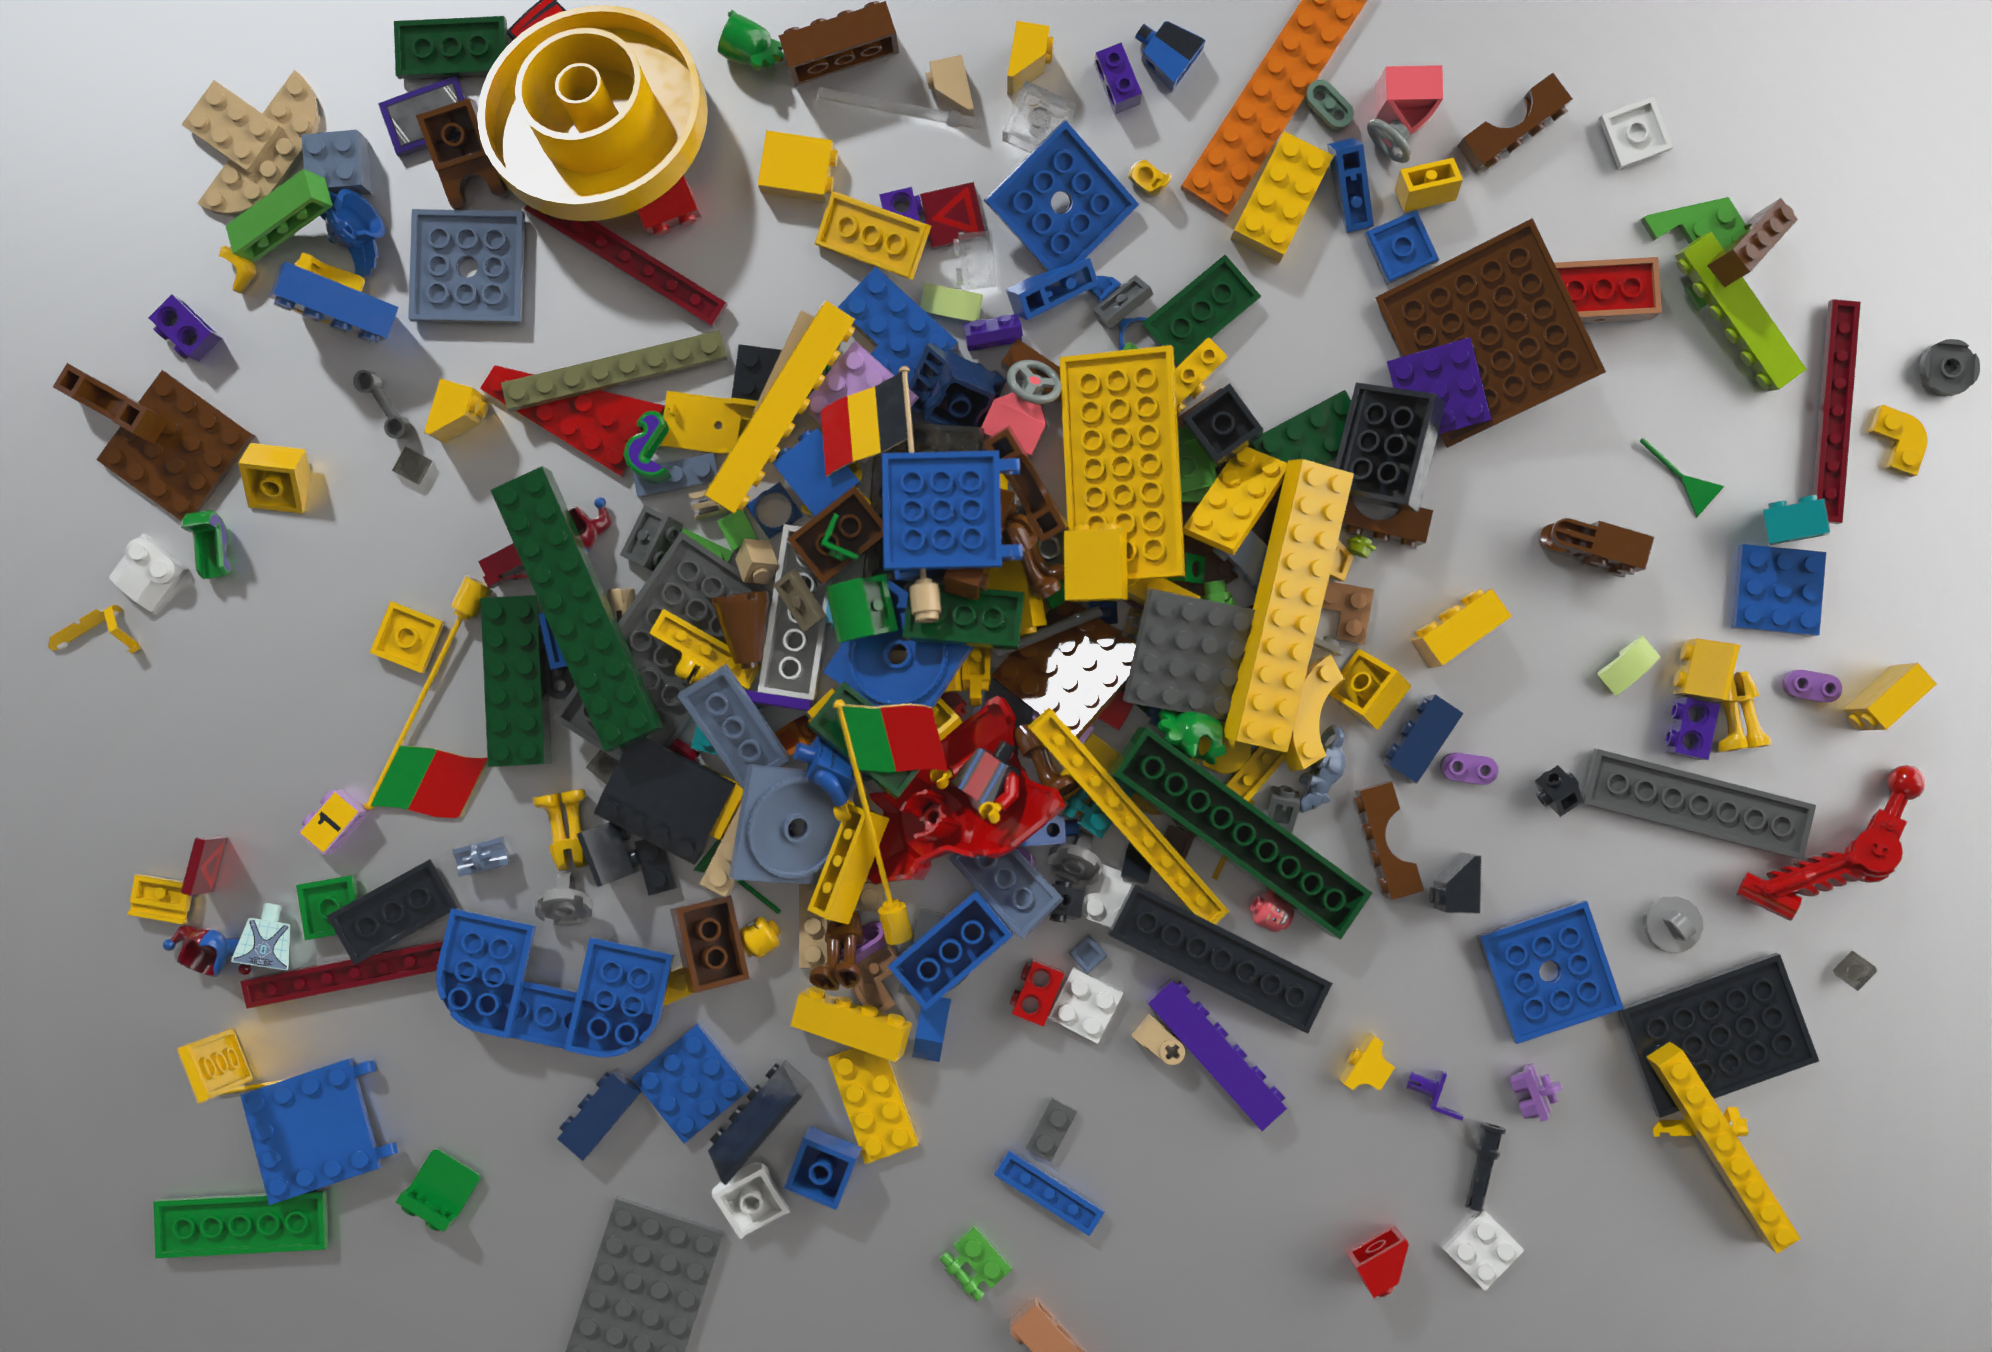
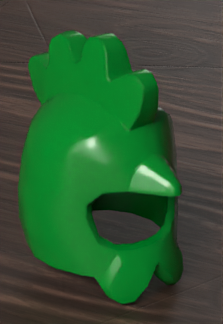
M733 10L728 11L729 19L724 26L718 43V53L732 62L752 66L757 70H760L762 66L773 68L775 62L783 61L784 54L781 42L771 39L770 33L754 21L737 14Z
M1162 709L1158 713L1161 720L1158 723L1159 729L1166 734L1165 739L1181 753L1192 758L1204 760L1210 765L1217 763L1215 757L1225 755L1226 747L1222 743L1223 728L1218 719L1205 713L1192 711L1184 713ZM1202 736H1206L1211 740V747L1204 755H1201L1199 752V741Z

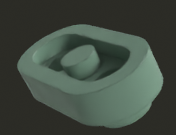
M1316 80L1309 85L1305 96L1308 106L1331 129L1343 130L1347 128L1354 116L1351 104L1328 81ZM1319 93L1324 99L1321 101L1316 100L1314 95ZM1334 114H1341L1343 119L1336 120Z

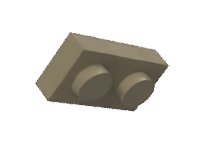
M797 569L789 571L773 585L803 632L812 629L827 617Z

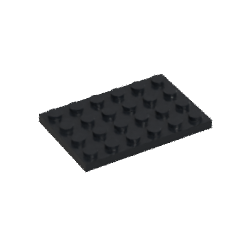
M1778 953L1636 1002L1618 1011L1655 1114L1659 1118L1679 1112L1680 1110L1646 1057L1668 1042L1673 1043L1684 1051L1713 1099L1819 1062L1783 960Z

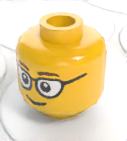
M759 916L740 929L743 950L747 956L763 958L779 946L778 935L781 934V930L773 919L768 921L766 918Z

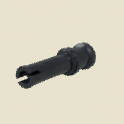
M1481 1122L1480 1124L1482 1132L1479 1145H1475L1474 1149L1477 1158L1465 1202V1207L1475 1211H1483L1494 1160H1498L1501 1153L1498 1149L1502 1134L1506 1133L1504 1127L1488 1122Z

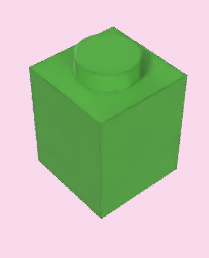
M737 510L735 513H731L717 521L734 553L739 552L744 539L760 540L744 510Z

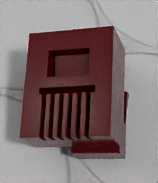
M514 543L478 561L485 574L483 579L489 588L493 589L511 580L528 579V575L518 574L524 571L525 568Z

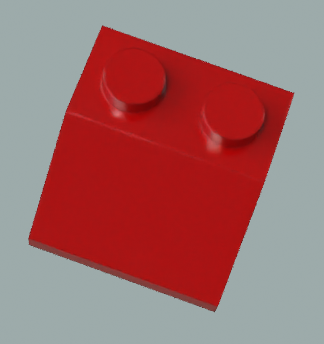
M684 175L662 196L637 210L650 236L653 234L655 236L665 235L670 232V228L677 225L682 227L689 226L696 222V218L701 217L691 187Z
M1395 1225L1346 1253L1373 1298L1387 1296L1400 1281L1409 1243Z

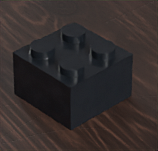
M1230 383L1183 416L1184 425L1216 468L1263 436V427Z

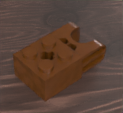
M468 98L416 115L434 167L438 172L449 204L454 210H461L466 206L467 200L464 186L466 181L475 175H480L486 181L491 193L501 197L507 194L506 184L491 163L481 142L478 128V106L475 100ZM455 129L461 132V138L458 142L451 140V135H455L453 132Z
M1564 518L1543 527L1539 533L1538 540L1540 546L1546 551L1582 561L1581 565L1586 568L1598 569L1603 567L1609 569L1608 573L1611 575L1625 577L1628 574L1634 575L1635 572L1646 569L1654 537L1602 521L1588 524L1571 518Z

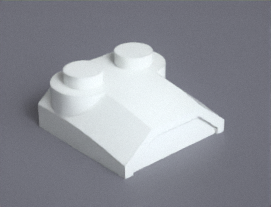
M142 534L139 538L133 539L127 544L124 557L109 578L116 587L137 604L150 612H155L189 569L148 535Z
M1102 864L1103 868L1098 881L1088 885L1087 881L1085 886L1081 917L1111 928L1132 884L1134 883L1144 889L1146 884L1122 878L1120 870Z
M756 1162L745 1166L734 1175L726 1186L720 1181L712 1190L714 1200L739 1239L744 1238L748 1233L774 1219L790 1213V1209L770 1176L769 1168L762 1163Z

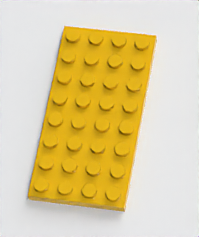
M1173 346L1059 357L1062 385L1061 398L1068 531H1073V526L1090 525V530L1101 529L1102 524H1118V529L1127 531V580L1185 576Z

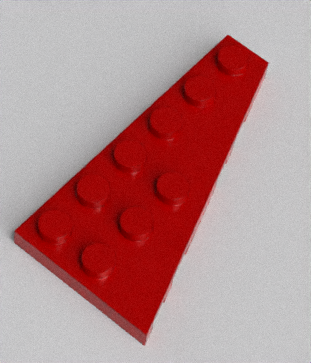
M494 365L480 389L506 405L501 383L534 374ZM599 390L516 410V412L623 477L629 468L624 457L625 445L632 436L642 432L637 426L638 419L649 411H656L662 415L665 405Z

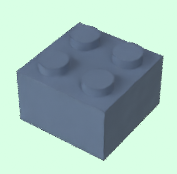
M357 129L301 135L304 169L324 177L328 191L338 195L342 189H350L360 195L372 194L368 140Z

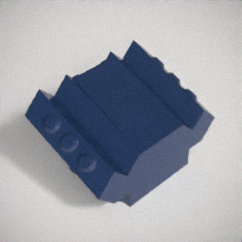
M935 343L927 344L909 384V389L919 397L911 409L922 414L926 422L966 439L969 435L974 437L983 435L980 429L994 399L1000 397L1007 380L996 370H987L981 363L971 362L962 358L952 350L943 351Z

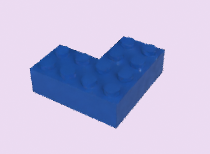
M876 266L838 306L840 310L855 319L852 326L876 347L871 355L894 376L899 373V369L902 366L910 369V372L907 373L908 386L927 344L935 343L943 351L952 350L954 353L959 349L958 341Z

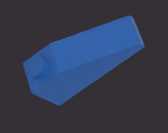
M1355 138L1327 144L1328 153L1334 155L1330 162V168L1345 231L1348 233L1374 226L1363 143Z
M1087 258L1027 278L1005 290L1014 314L1029 320L1099 285L1091 259Z

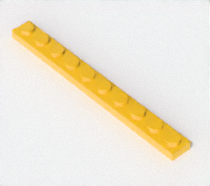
M1048 707L1028 726L1033 734L1192 913L1217 924L1229 912L1051 708Z

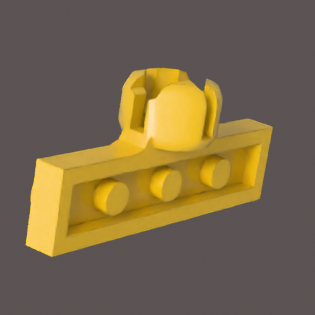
M665 609L661 611L649 632L650 636L672 647L681 654V659L675 668V674L684 681L688 678L693 668L696 669L689 682L690 685L727 664L741 686L749 690L762 666L758 663V667L741 669L740 664H734L728 645Z

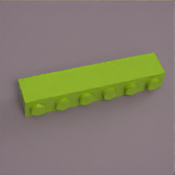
M1712 232L1701 235L1674 255L1677 259L1678 269L1682 274L1688 275L1691 279L1694 292L1700 298H1704L1709 305L1708 311L1716 321H1720L1725 328L1724 334L1731 343L1736 344L1741 351L1740 357L1747 366H1751L1757 374L1756 380L1758 384L1768 391L1781 389L1806 371V367L1743 277L1727 287H1723L1707 266L1723 248Z

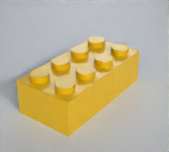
M1283 131L1230 239L1280 263L1334 155Z

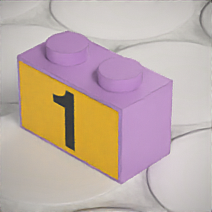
M345 789L329 791L321 799V807L316 812H311L302 821L303 828L298 832L323 855L333 854L369 812Z

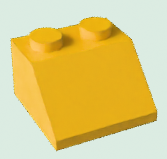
M1016 21L1007 75V95H1014L1044 74L1046 64H1051L1054 37L1049 36L1050 26Z
M440 378L424 433L440 442L446 443L478 426L481 418H485L488 412L489 404L487 397L472 387Z
M250 443L238 462L248 507L303 514L306 507L310 477L306 449Z
M1698 638L1687 640L1680 651L1682 663L1680 670L1676 672L1673 685L1676 687L1674 694L1706 702L1727 701L1740 645Z
M1358 648L1341 670L1344 680L1339 682L1328 696L1355 717L1374 729L1379 730L1412 686L1398 670Z

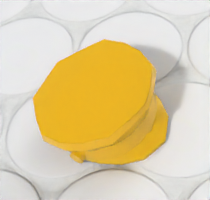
M1219 721L1222 724L1224 733L1226 721ZM1206 736L1200 737L1199 752L1201 755H1204L1211 747V740ZM1223 737L1222 743L1226 747L1225 755L1215 757L1217 761L1215 765H1210L1204 760L1201 761L1205 767L1224 775L1236 772L1250 759L1251 744Z

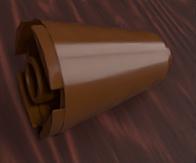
M768 591L711 598L734 664H740L741 669L758 667L757 662L763 660L769 600Z

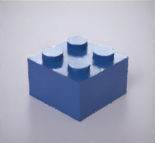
M810 1126L803 1137L784 1189L837 1210L862 1147Z

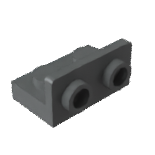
M644 505L620 556L654 571L679 535L683 524Z

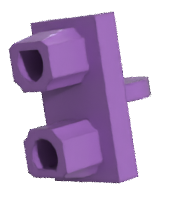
M1533 1063L1525 1065L1522 1072L1511 1076L1510 1083L1515 1094L1527 1090L1530 1091L1532 1098L1520 1101L1519 1104L1524 1119L1539 1117L1540 1121L1549 1120L1548 1114L1551 1113L1545 1096H1548L1550 1104L1558 1102L1556 1092L1560 1091L1562 1086L1558 1081L1551 1082L1548 1074L1540 1076L1543 1083L1541 1086Z

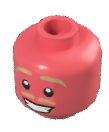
M1269 891L1262 893L1261 896H1256L1250 906L1254 923L1271 932L1287 929L1294 918L1292 907Z

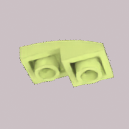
M924 283L920 307L928 313L975 321L979 320L983 294Z
M1643 635L1619 652L1620 656L1597 672L1601 680L1616 696L1638 680L1661 657Z

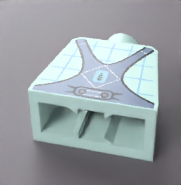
M264 903L261 919H248L231 962L288 970L290 924L279 922L282 905Z

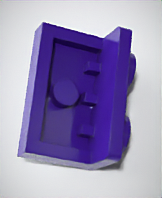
M1007 314L997 318L975 320L971 323L963 324L968 351L1012 344L1017 338L1022 341V325L1018 314Z

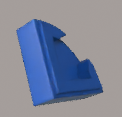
M1097 276L1099 285L1088 291L1101 303L1121 286V283L1113 277Z

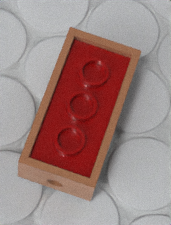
M1658 257L1554 263L1583 324L1652 320L1662 313Z

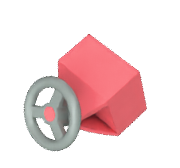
M1442 65L1386 66L1375 85L1377 119H1372L1368 122L1367 131L1377 148L1393 161L1406 163L1410 160L1411 151L1405 140L1428 123L1442 102ZM1396 147L1401 149L1402 154L1397 153Z
M1022 360L1013 364L1007 373V382L1013 393L994 399L980 431L992 436L1010 425L1025 452L1034 456L1048 427L1041 404L1050 403L1057 399L1061 393L1062 385L1058 374L1048 365L1035 360ZM1029 368L1039 370L1049 378H1041L1033 374ZM1018 371L1024 377L1021 386L1017 384L1015 378ZM1044 387L1053 388L1049 394L1042 395Z

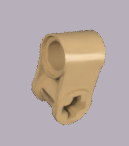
M1150 1013L1131 1035L1147 1050L1152 1051L1169 1065L1179 1064L1185 1057V1049L1182 1042ZM1175 1044L1178 1045L1176 1047L1178 1055L1174 1056L1171 1054L1167 1057L1165 1047L1167 1045L1173 1047Z

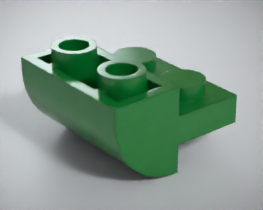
M886 574L852 579L825 587L838 644L898 630Z

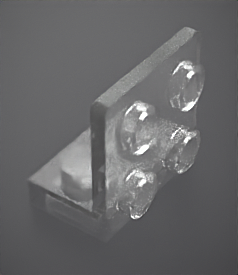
M992 231L959 232V239H953L955 257L960 256L961 268H956L957 285H963V290L997 287Z

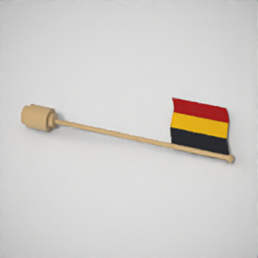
M902 366L898 374L877 386L840 398L821 410L826 477L849 464L882 454L907 439L909 453H915L907 375L910 369L908 367ZM920 570V579L915 580V585L910 586L912 615L915 616L917 623L935 622L939 620L938 614L941 613L939 585L932 583V579L926 578V570Z

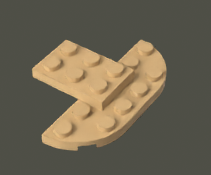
M296 70L292 72L263 113L215 80L210 84L181 125L224 154L229 160L197 204L220 215L233 216V214L243 213L274 191L278 186L282 185L303 158L301 135L318 133L320 125L316 94L310 84Z

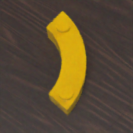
M1331 654L1318 658L1308 665L1288 752H1283L1290 772L1303 770L1327 756L1323 749L1319 732L1320 713L1328 694L1339 682L1344 680Z

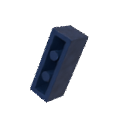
M1436 694L1429 695L1428 698L1424 696L1415 708L1418 713L1412 721L1408 720L1400 730V734L1403 736L1397 745L1395 743L1391 744L1384 755L1387 760L1383 765L1410 783H1418L1464 714Z
M616 1069L612 1074L606 1072L596 1083V1086L599 1087L597 1092L593 1096L588 1093L577 1107L581 1111L574 1118L570 1115L559 1127L563 1132L557 1140L582 1161L594 1150L642 1092L619 1069Z

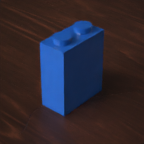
M818 428L813 432L809 429L801 434L797 439L799 443L791 449L789 447L782 449L776 456L777 460L773 462V465L814 516L818 515L854 485L856 488L862 485L848 466L826 477L823 434Z

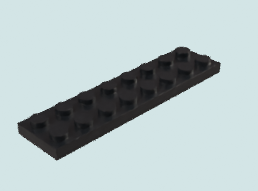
M1134 883L1108 932L1109 936L1307 1034L1333 984Z

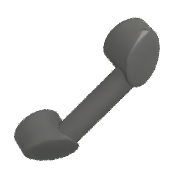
M368 370L358 371L353 378L354 387L360 392L373 395L388 418L384 423L385 433L390 438L400 439L405 437L409 431L410 422L406 417H401L382 390V380L379 375Z

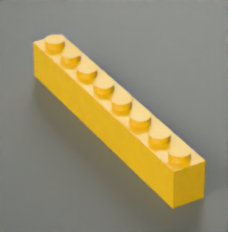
M827 300L822 303L703 494L704 496L731 513H735L737 509L740 511L744 509L750 499L746 495L752 485L757 487L765 475L762 468L767 461L772 463L779 453L780 448L777 447L780 439L782 437L785 439L789 437L795 427V424L792 423L797 413L802 415L809 405L808 394L812 389L817 391L825 379L822 372L826 365L832 367L840 354L836 349L841 341L847 343L855 328L851 325L855 320Z
M1668 1042L1648 1055L1646 1058L1762 1242L1778 1254L1801 1239L1684 1051L1673 1043Z

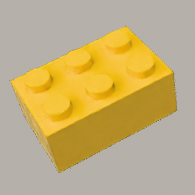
M1480 588L1477 591L1470 592L1460 600L1462 602L1461 606L1449 607L1437 617L1440 621L1437 623L1435 621L1430 624L1427 623L1415 631L1417 637L1411 640V642L1430 668L1443 666L1512 617L1493 589L1483 591Z

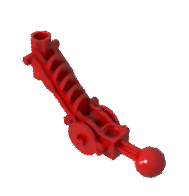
M1903 765L1894 768L1889 773L1887 786L1891 795L1884 810L1879 809L1871 817L1866 830L1854 841H1851L1848 847H1845L1844 853L1827 851L1821 854L1822 857L1813 856L1808 858V862L1794 863L1795 867L1785 866L1780 868V871H1770L1766 873L1769 878L1766 881L1747 872L1737 890L1736 896L1791 921L1802 901V898L1797 896V894L1816 896L1819 895V891L1827 892L1833 890V886L1841 887L1847 885V881L1873 883L1888 878L1889 874L1895 872L1894 868L1900 863L1903 855L1899 839L1907 821L1900 817L1908 800L1921 796L1925 790L1926 779L1922 771L1915 766Z

